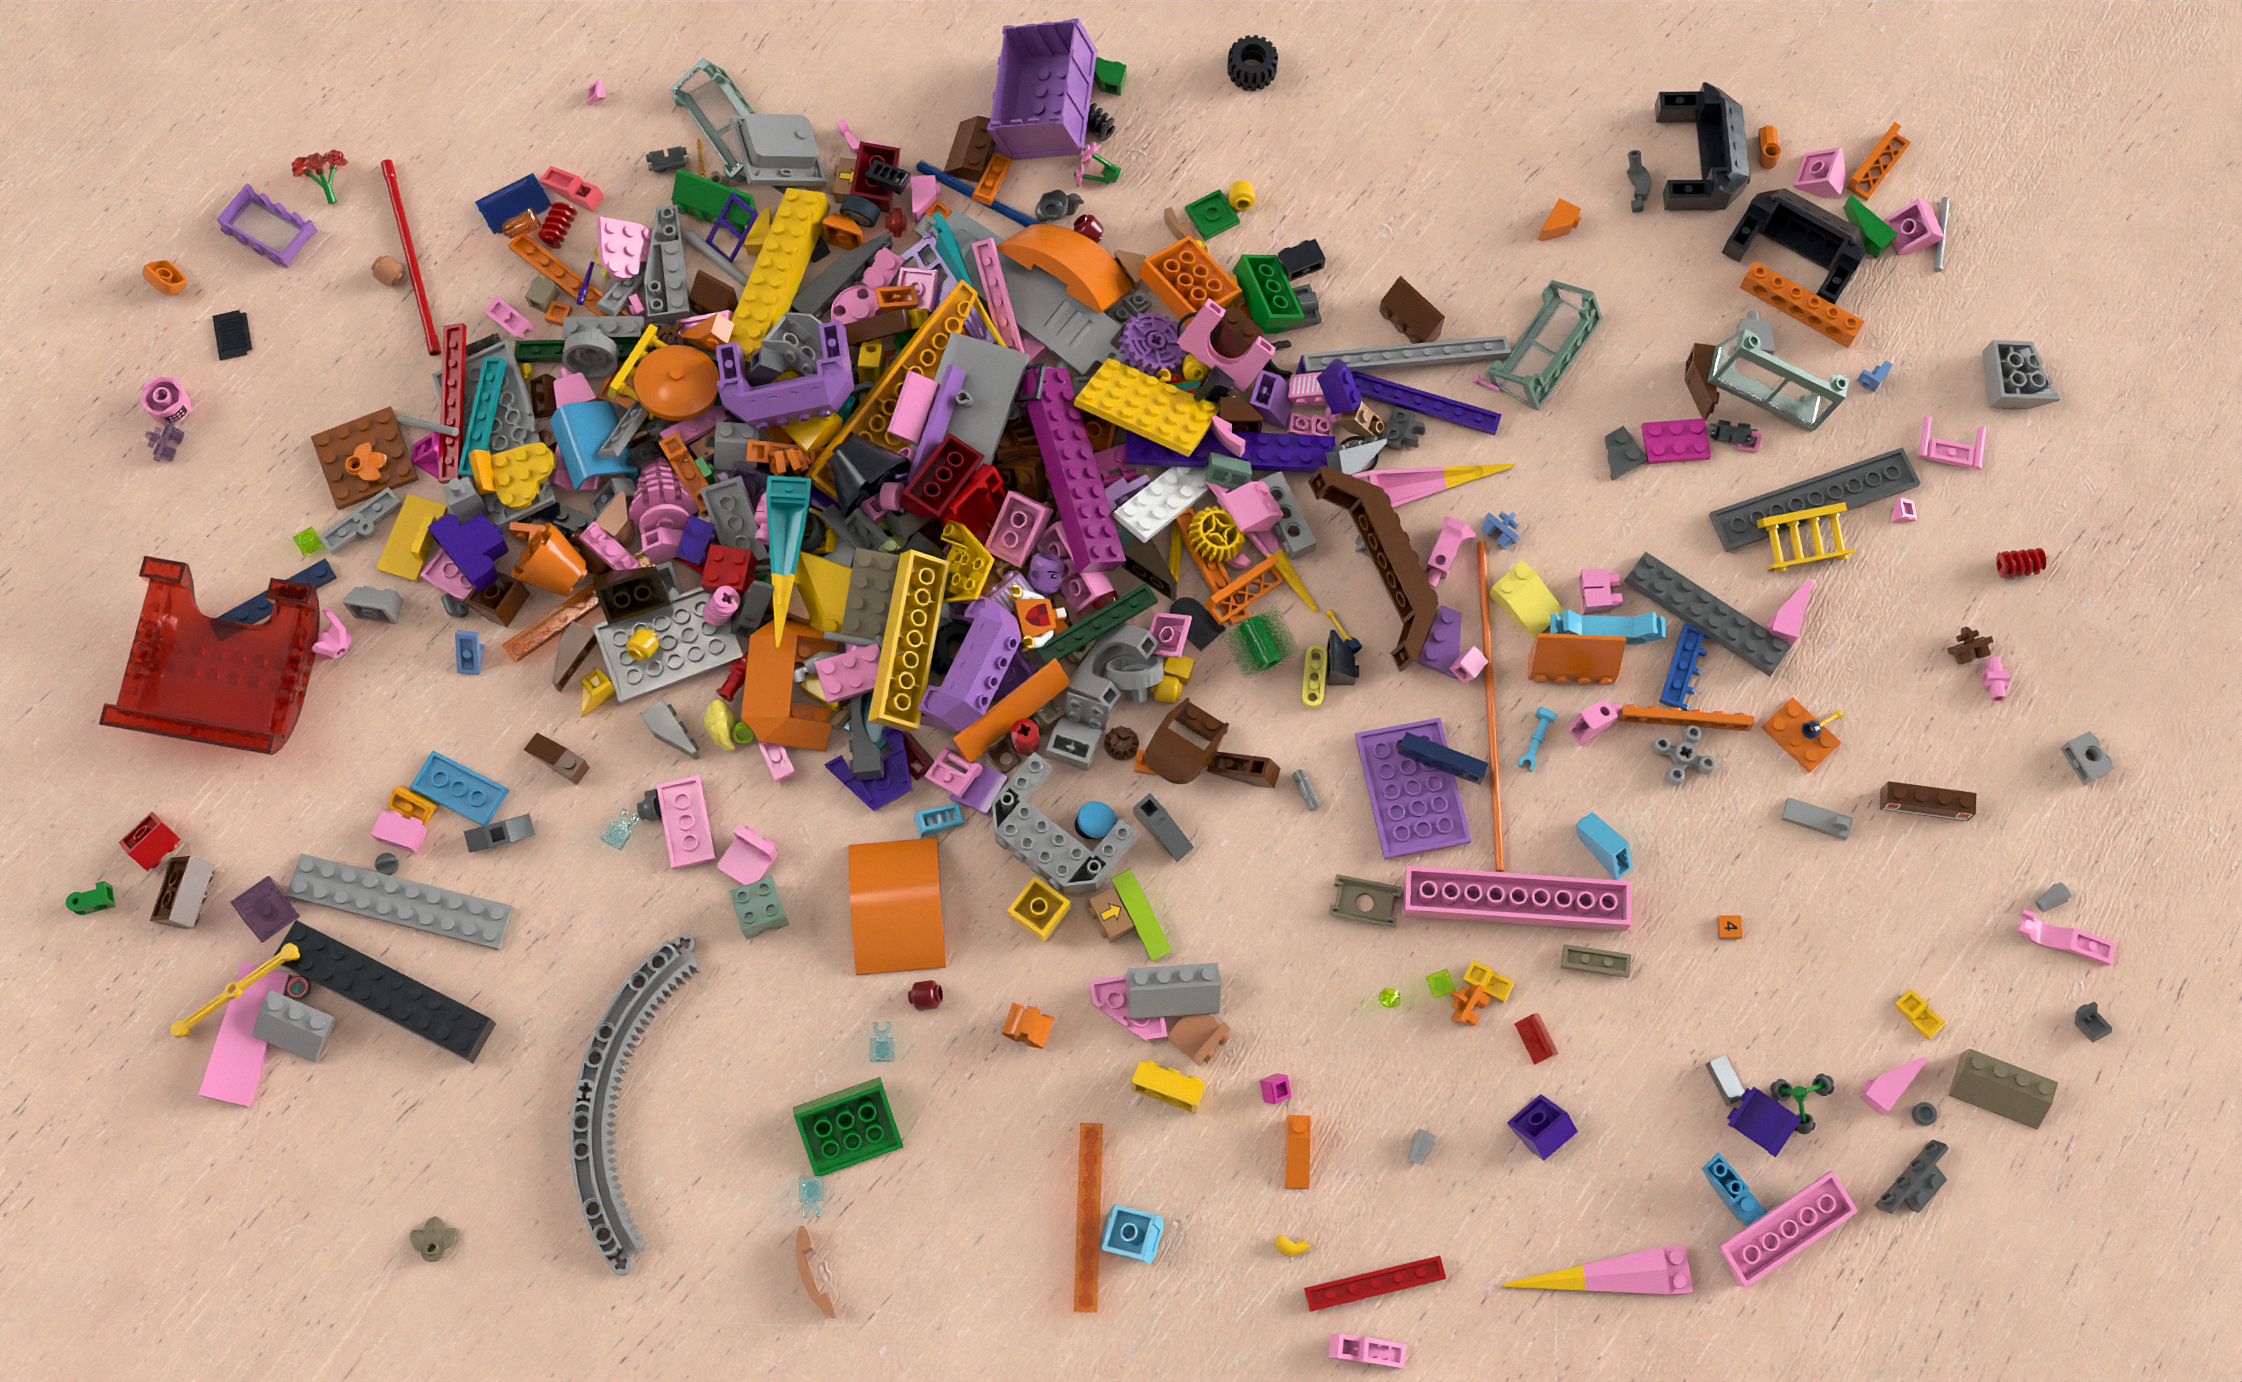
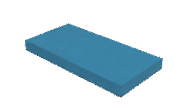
M435 751L431 752L409 787L418 794L481 826L490 823L509 792L508 788Z

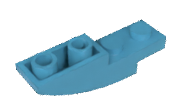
M1716 1153L1701 1168L1717 1195L1737 1220L1742 1221L1748 1226L1768 1213L1749 1192V1186L1720 1153Z

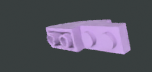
M1146 474L1128 484L1124 478H1121L1105 489L1112 516L1114 511L1118 509V506L1121 507L1150 484Z

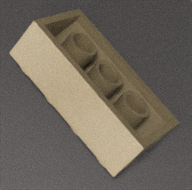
M1969 1048L1960 1054L1948 1096L2034 1129H2039L2053 1103L2058 1082Z

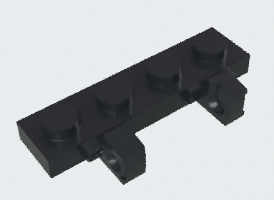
M556 502L519 520L517 523L530 524L534 519H540L557 526L559 531L569 540L574 531L578 528L586 530L593 521H596V518Z

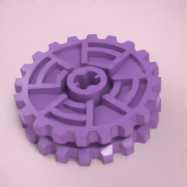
M1146 311L1144 315L1140 312L1136 315V318H1130L1129 323L1124 328L1125 330H1122L1121 338L1118 341V344L1121 345L1119 352L1124 354L1122 358L1124 362H1129V367L1136 368L1138 371L1149 376H1155L1157 379L1161 378L1157 373L1164 368L1170 374H1174L1187 355L1180 348L1179 344L1176 343L1178 340V323L1175 321L1171 322L1167 315L1162 317L1159 312L1153 315L1150 311Z

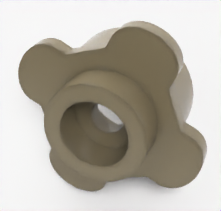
M713 171L708 179L714 182L719 181V184L725 186L729 183L728 177H723L718 171Z

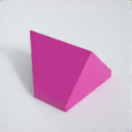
M434 431L413 445L412 463L438 479L440 434Z

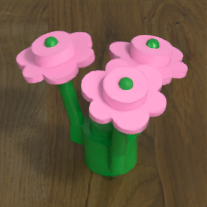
M1095 142L1085 145L1081 151V162L1085 163L1088 161L1087 165H1089L1094 158L1104 165L1101 174L1104 176L1098 177L1083 174L1084 164H1081L1080 169H1076L1074 173V181L1078 182V188H1080L1082 178L1100 181L1107 185L1110 181L1113 183L1117 181L1121 168L1109 163L1097 154L1101 147L1100 144L1098 147H1095Z

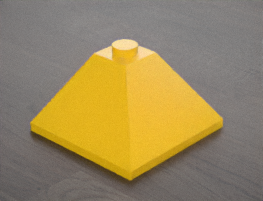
M801 551L794 582L810 616L809 624L822 632L841 633L852 568Z

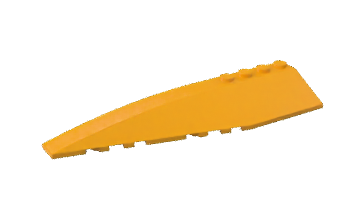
M963 279L957 283L907 343L805 474V478H811L812 484L836 502L839 503L827 460L834 455L832 450L838 444L842 443L845 445L857 433L860 437L896 453L904 447H910L911 444L901 442L889 433L888 428L908 371L934 381L951 332L961 333L963 323L968 317L978 294Z

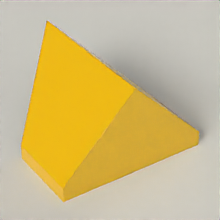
M596 668L580 679L582 682L581 718L616 695L613 685L599 668Z

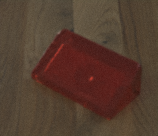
M1534 1013L1514 1023L1534 1065L1559 1054L1538 1013Z

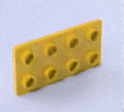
M408 494L376 569L380 572L417 581L434 542L428 526L436 522L439 517L445 516L448 507L442 503Z

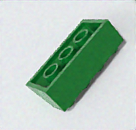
M678 169L671 200L673 205L678 206L680 214H688L694 216L699 221H708L714 225L731 193H735L757 212L753 195ZM733 201L724 219L743 234L745 226L748 225L752 215L737 202Z
M1242 254L1232 272L1236 275L1238 286L1243 290L1242 295L1253 320L1264 331L1263 334H1278L1303 321L1305 316L1278 256Z

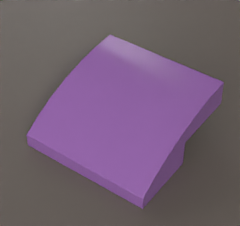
M982 765V772L978 777H975L961 799L953 794L950 795L949 799L968 809L970 807L988 816L992 809V800L1004 788L1008 776Z

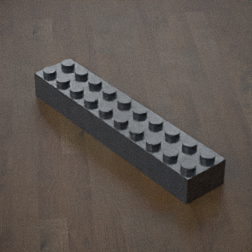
M295 920L274 954L276 956L280 953L284 945L288 943L294 944L298 948L300 957L297 960L285 961L280 966L472 1064L475 1062L496 1025L491 1018L298 920Z

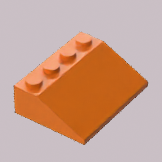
M1190 235L1143 260L1139 277L1180 320L1189 313L1198 312L1208 298L1224 309L1243 291ZM1191 317L1184 322L1186 327L1194 317Z
M1538 633L1528 654V680H1534L1537 683L1556 681V683L1565 684L1570 681L1581 685L1590 684L1591 682L1604 686L1615 683L1619 676L1626 636Z

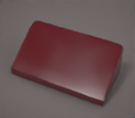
M905 733L903 736L909 771L917 781L927 773L934 760L911 733Z

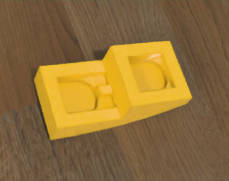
M1472 960L1463 977V981L1473 986L1480 984L1485 988L1483 992L1486 995L1504 1004L1515 985L1514 981L1494 973L1492 968Z
M1911 989L1895 1003V1006L1902 1015L1928 1040L1945 1026V1021L1928 1008V1003Z

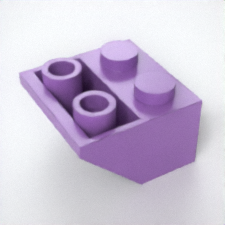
M1265 370L1259 372L1249 405L1263 417V422L1285 429L1293 404L1288 398L1289 385L1280 375Z

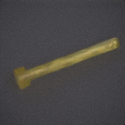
M697 139L700 168L698 176L704 178L706 177V171L703 167L701 140Z

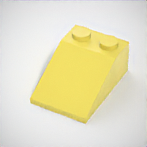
M1522 560L1491 588L1489 598L1534 640L1538 633H1543L1551 625L1550 614L1556 613L1558 616H1561V612L1564 611L1540 577Z

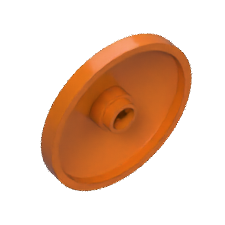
M671 345L656 349L642 359L635 371L634 388L638 401L648 412L665 420L683 421L698 417L712 407L719 395L716 381H720L716 365L705 353L689 346Z

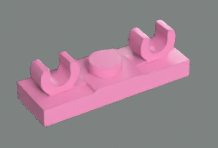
M594 521L578 537L614 571L640 568L642 566L641 563Z

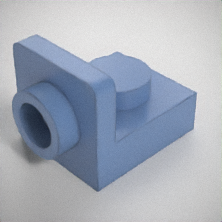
M1885 360L1882 366L1877 365L1872 373L1864 369L1857 382L1864 388L1875 392L1893 364Z

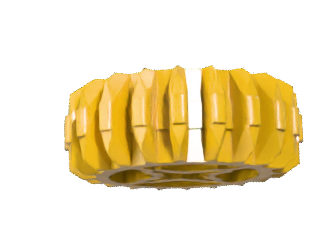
M1214 506L1212 509L1207 507L1204 511H1199L1191 520L1188 538L1192 539L1190 545H1196L1195 552H1202L1201 558L1208 556L1209 562L1214 558L1217 563L1221 562L1222 559L1226 562L1230 558H1234L1241 551L1242 545L1245 543V532L1239 530L1230 513L1225 512V507L1218 510L1217 506ZM1206 523L1207 532L1203 533V524ZM1228 535H1230V537H1231V544H1230V545L1227 544V540H1228V539H1227V536H1228Z

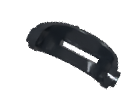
M1289 340L1271 343V345L1276 348V351L1281 348H1290L1291 342ZM1271 359L1262 369L1280 375L1284 379H1290L1292 375L1290 371L1277 368Z

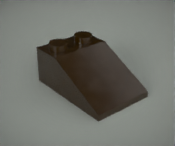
M1134 535L1123 549L1126 561L1122 563V568L1174 602L1177 598V581L1155 543H1153L1151 538L1143 543Z
M656 566L615 570L593 577V588L608 625L671 605Z

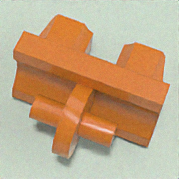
M1478 984L1477 986L1470 985L1468 989L1462 987L1459 992L1452 991L1450 997L1454 1002L1451 1006L1456 1010L1451 1020L1455 1023L1475 1026L1479 1020V1015L1472 1011L1474 1006L1476 1005L1480 1009H1484L1490 1000L1483 992L1485 988Z

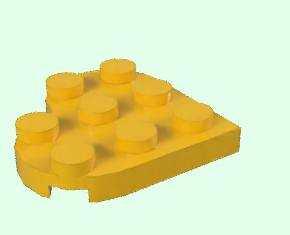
M542 442L530 443L491 455L497 496L502 504L513 510H523L531 506V501L540 492V484L549 479L547 477L552 473L553 468L556 469L554 453Z

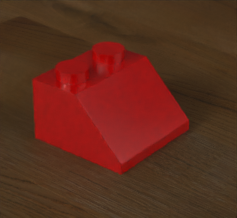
M152 811L119 844L132 859L148 871L150 868L153 869L158 866L162 860L161 858L167 852L170 853L175 850L181 839Z

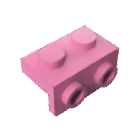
M884 247L876 253L873 265L865 270L862 282L874 289L890 287L900 272V267H903L906 261Z

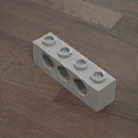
M1280 471L1258 480V482H1264L1269 487L1272 496L1280 498L1277 501L1283 514L1289 516L1287 519L1281 518L1273 526L1276 536H1280L1283 541L1282 548L1285 554H1289L1291 559L1294 560L1314 552L1317 542L1282 472ZM1296 532L1298 536L1292 537L1288 533Z

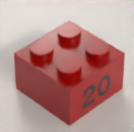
M710 544L700 585L708 594H714L721 586H729L735 589L739 597L742 598L752 583L757 558L752 550Z

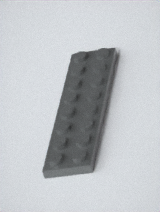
M1647 552L1643 554L1624 580L1626 584L1769 677H1771L1791 645L1779 637L1771 635L1768 630Z

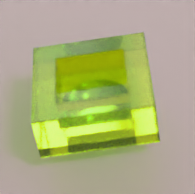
M312 526L293 536L294 541L304 556L323 547Z
M1447 969L1428 975L1425 978L1434 999L1456 990Z

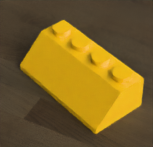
M794 370L779 375L771 383L799 378L800 376ZM833 413L827 418L813 417L807 422L793 421L787 426L780 427L808 453L830 443L842 428L843 419L837 413Z

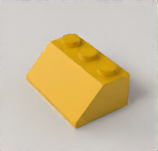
M1146 1060V1062L1140 1061L1131 1082V1090L1196 1114L1205 1084L1202 1083V1079L1190 1075L1188 1078L1180 1075L1181 1072L1174 1068L1168 1067L1166 1070L1160 1068L1157 1062Z

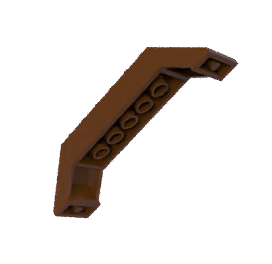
M1321 466L1308 483L1317 500L1324 499L1349 511L1402 620L1403 627L1397 647L1391 652V655L1399 671H1404L1418 659L1439 604L1437 593L1431 588L1428 582V575L1419 564L1418 554L1413 551L1409 536L1403 531L1400 525V518L1394 512L1390 497L1384 492L1383 488L1332 468Z

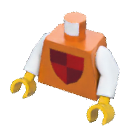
M1019 585L1008 587L1007 589L1013 592L1012 595L1008 596V599H1018L1014 601L1012 606L1022 638L1020 642L1022 645H1026L1022 651L1026 652L1029 649L1042 647L1053 637V633L1057 628L1055 621L1066 619L1064 607L1052 609L1050 599H1045L1042 595L1021 589Z

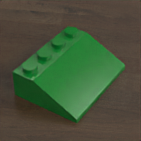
M881 1077L793 1107L794 1118L815 1178L903 1148Z

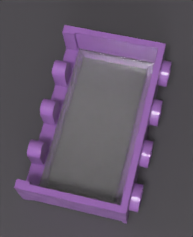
M248 183L216 219L221 226L220 230L224 234L235 236L244 246H252L253 250L259 255L263 256L265 254L276 265L282 264L287 268L289 267L288 264L309 238L317 232L311 220L308 219L305 223L298 213L293 212L290 214L281 203L278 202L275 205L271 203L268 196L264 193L256 194Z

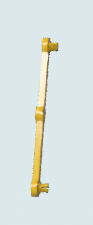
M292 943L284 945L280 953L238 982H230L226 986L225 991L184 1020L175 1021L170 1029L171 1034L177 1038L187 1037L190 1034L189 1028L230 999L239 998L243 990L283 962L297 960L300 957L297 946Z

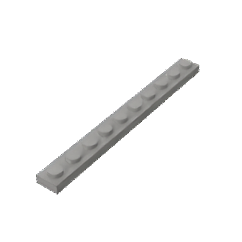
M1507 335L1306 353L1303 354V363L1306 374L1323 372L1334 359L1338 358L1347 364L1350 372L1506 358L1510 356L1511 352Z

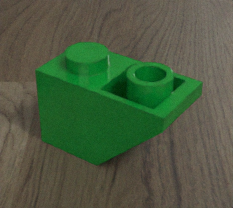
M1096 57L1093 79L1102 92L1121 96L1127 77V65L1118 61L1112 62Z

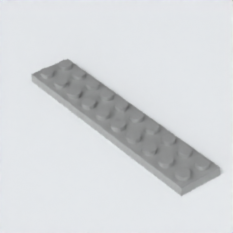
M302 853L286 896L289 898L496 950L501 949L514 907Z

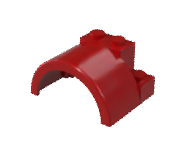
M984 463L970 476L971 480L955 495L939 516L943 530L949 519L961 523L967 527L983 547H985L994 526L992 522L996 521L1007 496L1001 486L1004 482L995 466ZM990 553V555H991L995 560H997V559L999 558V557H997V556H995V555H993V554Z

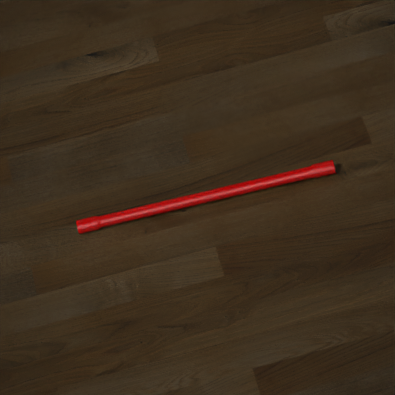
M386 159L381 162V168L387 183L425 332L428 353L430 356H438L441 354L438 336L435 333L396 180L393 161Z

